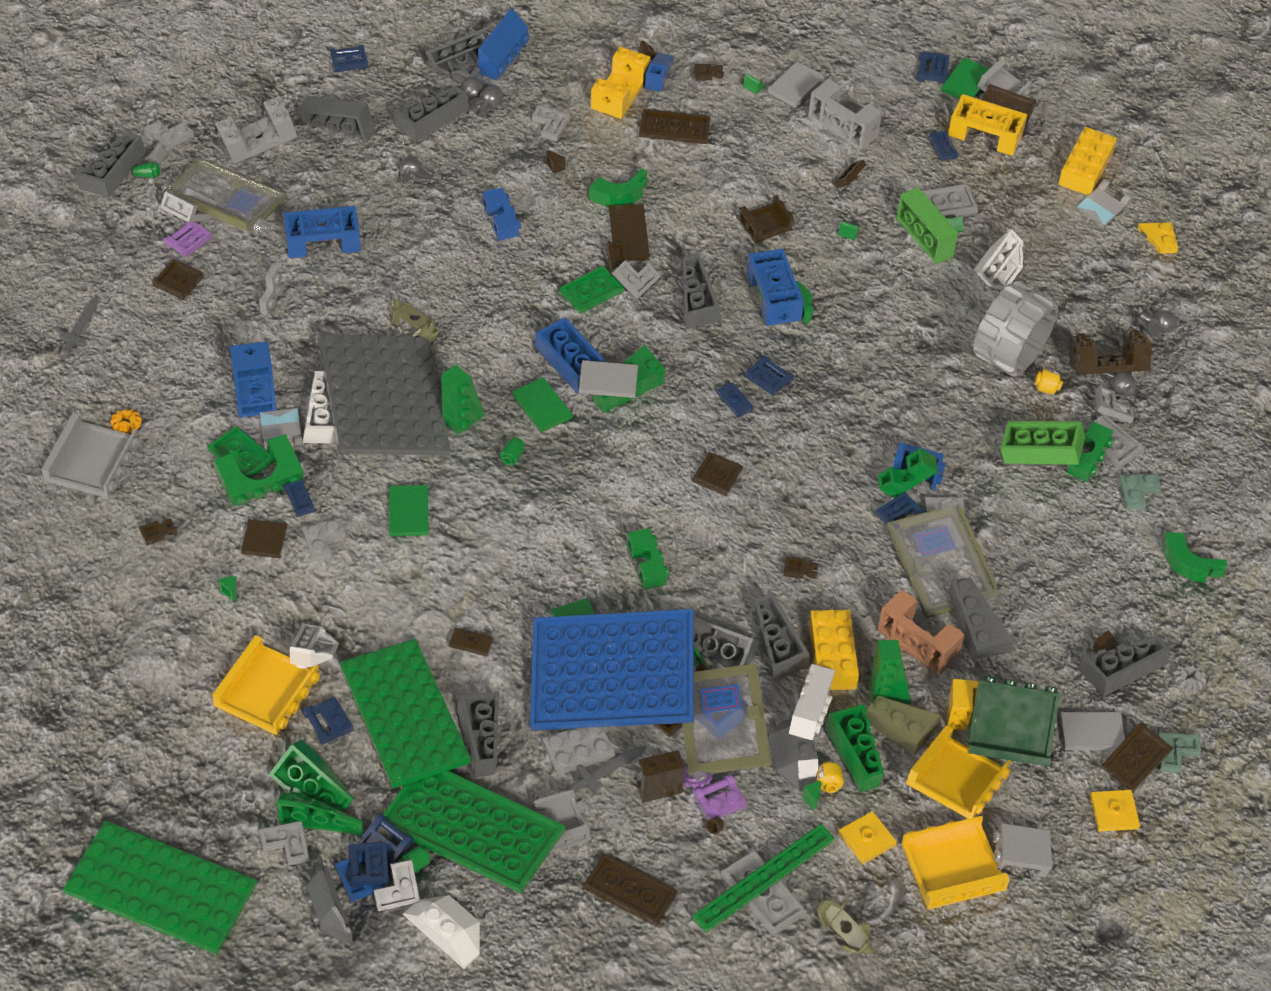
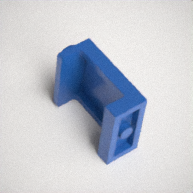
M900 442L893 467L900 470L907 469L906 457L920 447ZM922 448L936 457L938 472L926 479L933 482L931 490L935 491L937 484L941 485L943 478L941 473L944 472L946 462H943L944 454Z

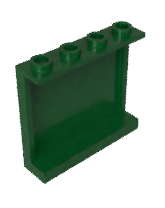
M984 676V679L979 678L966 751L969 754L1050 767V752L1060 697L1063 694L1058 691L1057 687L1046 686L1045 689L1037 688V684L1025 682L1024 686L1018 685L1017 681L1010 679L1000 682L996 681L997 678L992 676Z

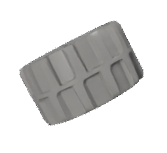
M1015 281L1013 284H1008L995 298L980 323L973 344L977 357L1009 375L1019 376L1020 373L1032 364L1048 340L1057 319V304L1021 282Z

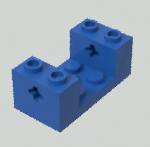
M356 206L284 213L289 259L307 257L306 242L341 239L343 253L361 251ZM320 223L326 224L324 226H318V224Z
M784 249L749 254L746 274L751 287L759 286L763 297L761 313L766 326L801 321L804 301ZM777 278L780 281L775 282L771 279Z
M268 341L230 346L239 418L260 415V412L276 411Z

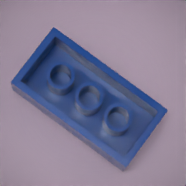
M566 317L535 333V347L577 394L579 393L582 360L606 362Z

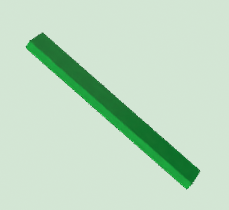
M819 824L693 914L692 919L705 933H708L833 843L835 837L822 824Z

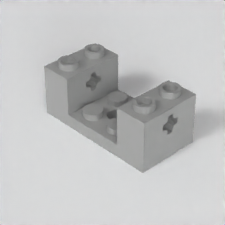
M828 78L811 92L808 117L853 146L863 150L878 137L882 111L867 104L855 114L839 104L842 87Z
M280 96L263 102L268 117L240 129H237L231 116L215 123L233 164L297 137L292 120ZM258 135H263L261 138L256 139Z

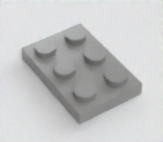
M603 727L574 728L542 738V743L556 775L576 770L580 766L586 767L615 756Z

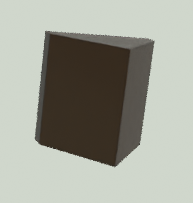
M643 40L640 42L638 53L650 56V61H652L657 55L655 50Z

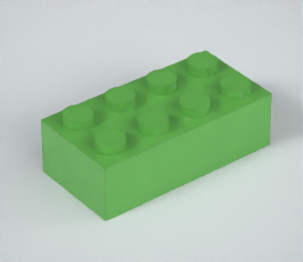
M918 187L900 194L896 217L899 223L935 264L952 258L958 236L956 228L947 221V218L938 211L937 207L931 203L926 194Z
M1008 421L1001 444L1004 463L1079 465L1085 441L1082 422Z

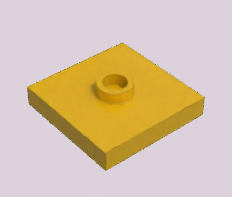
M1132 790L1091 792L1090 798L1098 832L1139 829L1140 823Z
M873 811L838 831L839 836L862 865L895 847L897 841Z

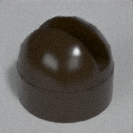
M718 816L712 817L706 822L707 830L713 835L720 833L724 829V820Z

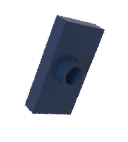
M946 130L929 134V139L941 161L958 158V152Z
M733 382L717 389L718 396L738 418L753 411L754 406Z
M302 479L284 484L285 492L296 517L315 512V507Z

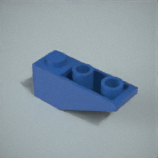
M658 53L646 73L645 89L662 92L675 56Z

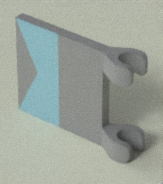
M1104 179L1076 207V210L1102 227L1106 226L1125 207H1128L1133 197L1126 193L1121 201H1118L1106 193L1109 190L1108 185L1110 184V181Z
M297 408L260 412L264 448L268 453V440L286 434L288 439L294 438L295 449H303Z

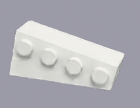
M315 371L302 443H336L324 371Z
M811 664L809 675H807L805 686L802 689L792 717L789 734L813 740L815 733H820L821 726L832 701V696L829 693L835 670Z

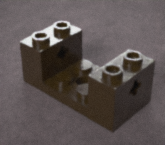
M1130 330L1129 333H1123V354L1120 352H1112L1111 355L1098 353V345L1085 333L1070 336L1069 365L1079 375L1119 373L1122 371H1151L1152 342L1139 330Z

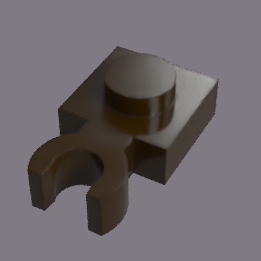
M694 64L695 81L712 80V77L723 78V65L711 67V64Z
M166 519L160 525L157 520L140 526L139 530L146 546L165 540V534L174 535L177 533L175 526L169 528V526L173 525V520Z
M786 556L783 576L803 579V575H807L811 579H816L817 572L812 570H818L819 564L816 562L805 564L806 559Z

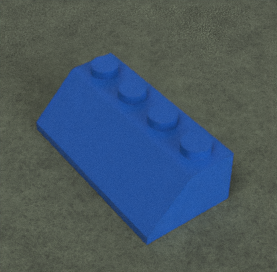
M510 8L478 49L480 75L497 81L500 75L504 74L507 66L512 64L514 57L519 55L522 47L528 43L530 38L528 27L514 9Z

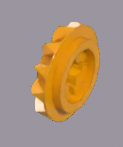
M124 408L123 411L117 410L116 414L112 415L111 426L115 431L129 434L141 426L142 420L139 412H135L133 408L130 410ZM122 418L129 419V422L123 421Z

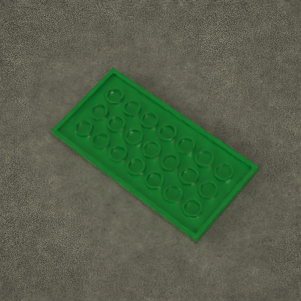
M416 638L340 662L342 673L392 789L471 764L468 751Z
M449 771L404 785L383 813L387 817V821L404 834L411 835L414 838V843L522 894L566 831L565 825Z
M104 821L64 886L63 892L218 955L256 888L257 880Z

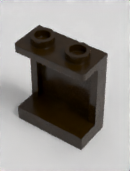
M776 195L773 196L771 204L749 211L746 206L740 207L738 221L754 243L792 230L794 217L786 209L784 202L780 201Z
M678 750L639 760L642 780L637 781L636 786L642 803L682 793L685 766Z

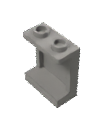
M1001 58L982 75L978 87L986 92L990 83L1027 97L1031 92L1032 82L1029 81L1027 84H1023L1004 69L1006 61Z
M190 189L186 190L185 196L216 208V202ZM165 191L160 206L161 209L187 222L212 219V216L197 211L198 205L171 191Z
M573 789L568 791L562 790L551 796H541L534 801L535 812L565 825L566 831L551 852L589 841L590 830L588 825H585L575 801Z
M1002 823L999 829L994 832L993 842L996 843L994 861L997 862V870H1002L1005 865L1036 869L1037 876H1047L1052 869L1051 836L1049 830Z

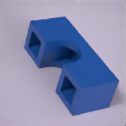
M503 187L484 191L483 206L487 215H497L493 216V230L498 241L519 237L521 223L519 218L516 219L515 208L510 205V197L508 194H505Z

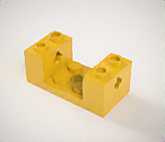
M620 46L613 56L612 72L607 80L598 78L591 88V109L622 119L646 82V73L651 57Z
M962 94L952 115L948 136L964 141L970 127L1000 136L997 151L1013 156L1023 135L1027 114Z
M953 679L947 705V725L955 730L968 729L974 708L978 681Z

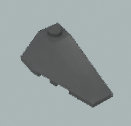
M694 617V647L718 668L747 665L752 662L760 641Z

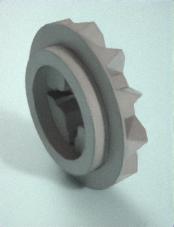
M1184 663L1183 666H1178L1174 672V681L1179 688L1188 692H1196L1204 687L1206 673L1201 671V667L1197 668L1194 664L1187 665ZM1194 674V678L1186 680L1187 675Z

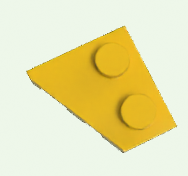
M1172 222L1138 224V231H1143L1147 235L1146 239L1154 245L1159 253H1177L1178 245Z

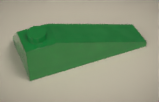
M303 740L293 743L269 773V776L284 789L306 795L342 812H345L355 799L318 753Z

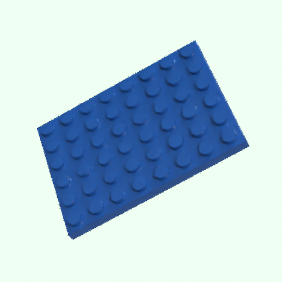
M693 609L534 618L530 712L531 731L694 722Z

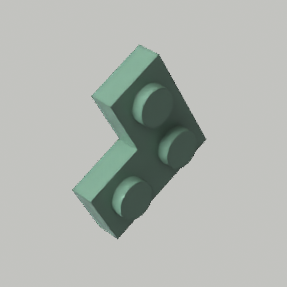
M1158 474L1120 475L1119 481L1126 510L1145 509L1146 501L1144 494H1155L1161 491Z
M1160 732L1158 734L1160 738L1173 747V750L1159 764L1161 772L1181 773V756L1199 757L1201 754L1200 735Z

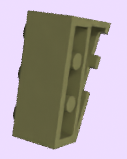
M880 696L873 701L866 711V716L869 718L872 728L914 755L937 729L940 718L939 714Z

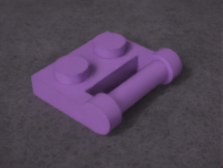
M186 222V225L174 234L164 238L165 245L188 257L212 238V233L196 222Z
M731 774L703 788L693 789L694 797L708 820L715 816L722 818L747 807V802ZM724 787L729 789L707 800L704 797Z

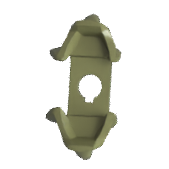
M399 297L396 300L391 299L392 310L390 314L393 317L391 322L394 325H400L399 317H401L417 329L412 337H425L428 339V342L434 341L437 338L439 331L434 325V320H431L414 308L410 302L402 304ZM410 315H418L420 319L412 320Z
M830 899L822 900L817 909L822 927L826 929L829 924L848 943V945L843 944V950L857 955L862 952L870 955L874 954L875 951L872 949L869 938L870 923L858 924L843 909L847 900L841 903ZM842 921H849L852 924L850 933L843 932Z

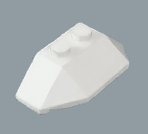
M1010 229L989 248L977 264L975 271L989 287L1003 290L1008 284L1013 282L1023 268L1022 239Z
M302 624L290 646V664H294L298 668H307L333 658L338 648V642L330 634L326 633L322 626Z
M450 895L420 899V902L414 903L403 913L409 921L463 969L480 955V922Z

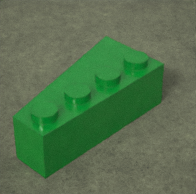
M645 345L622 363L638 365L635 397L665 383L666 368ZM593 395V402L602 413L633 399L629 397Z
M455 364L441 374L442 418L445 420L446 426L459 435L484 417L485 413L472 378Z
M878 640L869 682L871 704L878 696L903 704H911L909 683L899 640Z
M865 704L830 713L824 726L825 731L860 792L879 787L884 775L880 756L875 747V738L870 730L871 724L866 716Z

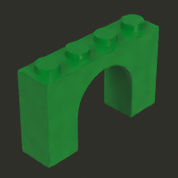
M286 434L268 440L267 449L276 469L265 479L254 480L243 475L232 453L214 459V470L231 506L243 505L248 500L259 499L267 493L282 490L284 484L303 480L304 471Z

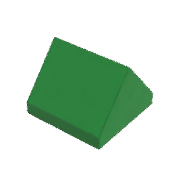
M746 74L743 87L757 94L765 87V84Z
M963 217L947 219L956 228L958 233L964 231Z
M842 221L838 236L855 241L860 228Z
M236 576L220 578L218 580L220 593L232 601H236Z
M820 781L804 786L802 798L814 810L817 807L822 783Z

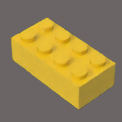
M1085 127L1061 171L1058 185L1090 195L1094 191L1114 152L1117 138Z
M811 611L809 632L813 664L835 670L830 690L856 689L859 673L851 611Z

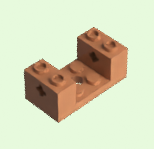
M901 589L882 608L877 631L890 640H899L900 648L940 676L959 657L965 634L959 628L948 623L935 637L931 636L928 631L923 630L913 621L917 600L911 594Z

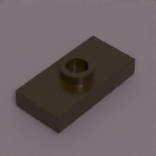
M865 161L852 162L835 181L836 187L847 186L856 180L858 174L867 165Z
M608 241L606 249L610 276H614L612 272L625 260L627 261L625 243Z
M455 627L449 647L488 657L493 637Z

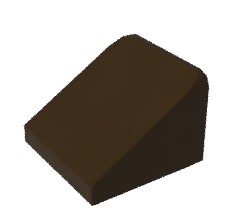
M550 150L546 151V164L554 174L565 170L566 158Z
M1107 630L1095 640L1093 649L1096 651L1103 649L1109 651L1116 649V646H1119L1111 632Z

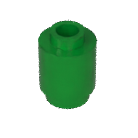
M513 437L507 442L500 453L503 463L506 465L517 464L525 451L524 441Z
M417 846L403 855L400 861L411 859L414 873L430 864L429 859L431 856L425 847Z

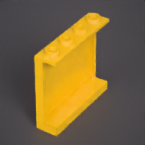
M255 635L212 694L214 706L278 735L281 729L286 728L290 716L297 712L302 699H306L311 686L318 682L320 678L319 665L298 668L294 664H290V657L264 646L263 638Z
M946 725L912 767L906 784L972 820L976 814H981L985 807L984 803L990 802L994 794L993 791L997 792L1003 782L1002 779L1006 780L1011 772V769H1009L1011 760H1007L1004 766H1001L985 756L969 754L966 751L967 746L951 738L954 729Z
M982 816L974 817L972 820L966 818L958 822L950 821L945 825L930 826L925 830L910 831L903 835L901 846L927 910L1007 889L1009 883L1007 873L1002 874L1001 870H997V862L994 861L993 851L981 825L983 821Z

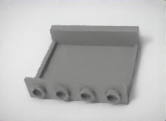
M73 412L41 469L44 481L109 498L111 492H114L119 477L123 476L126 464L130 463L134 449H137L139 446L140 438L138 437L137 429H134L130 435L82 422L81 415Z

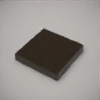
M173 259L153 281V286L184 300L204 278V273Z
M709 452L694 475L692 482L727 497L743 471V466Z
M249 519L241 553L244 555L281 558L288 528L287 523Z

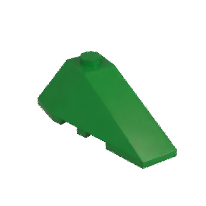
M283 792L278 798L277 807L280 825L301 821L303 828L363 835V821L297 792Z

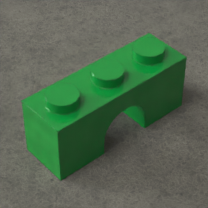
M1092 421L1085 434L1084 446L1089 447L1092 451L1088 453L1082 452L1079 465H1068L1067 474L1085 482H1089L1091 476L1095 477L1098 471L1097 465L1099 462L1102 463L1104 461L1106 449L1111 448L1113 445V430Z
M922 448L914 451L906 457L907 469L900 470L891 466L878 474L880 491L896 498L900 494L912 489L938 472L936 457Z
M650 528L629 532L627 534V546L632 559L644 558L648 560L639 563L638 576L643 589L647 590L665 586L667 577H669V569L667 565L664 566L663 553L657 548L656 535H652Z

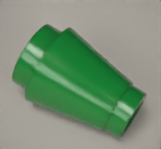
M152 161L133 166L134 177L152 179L159 177V163Z

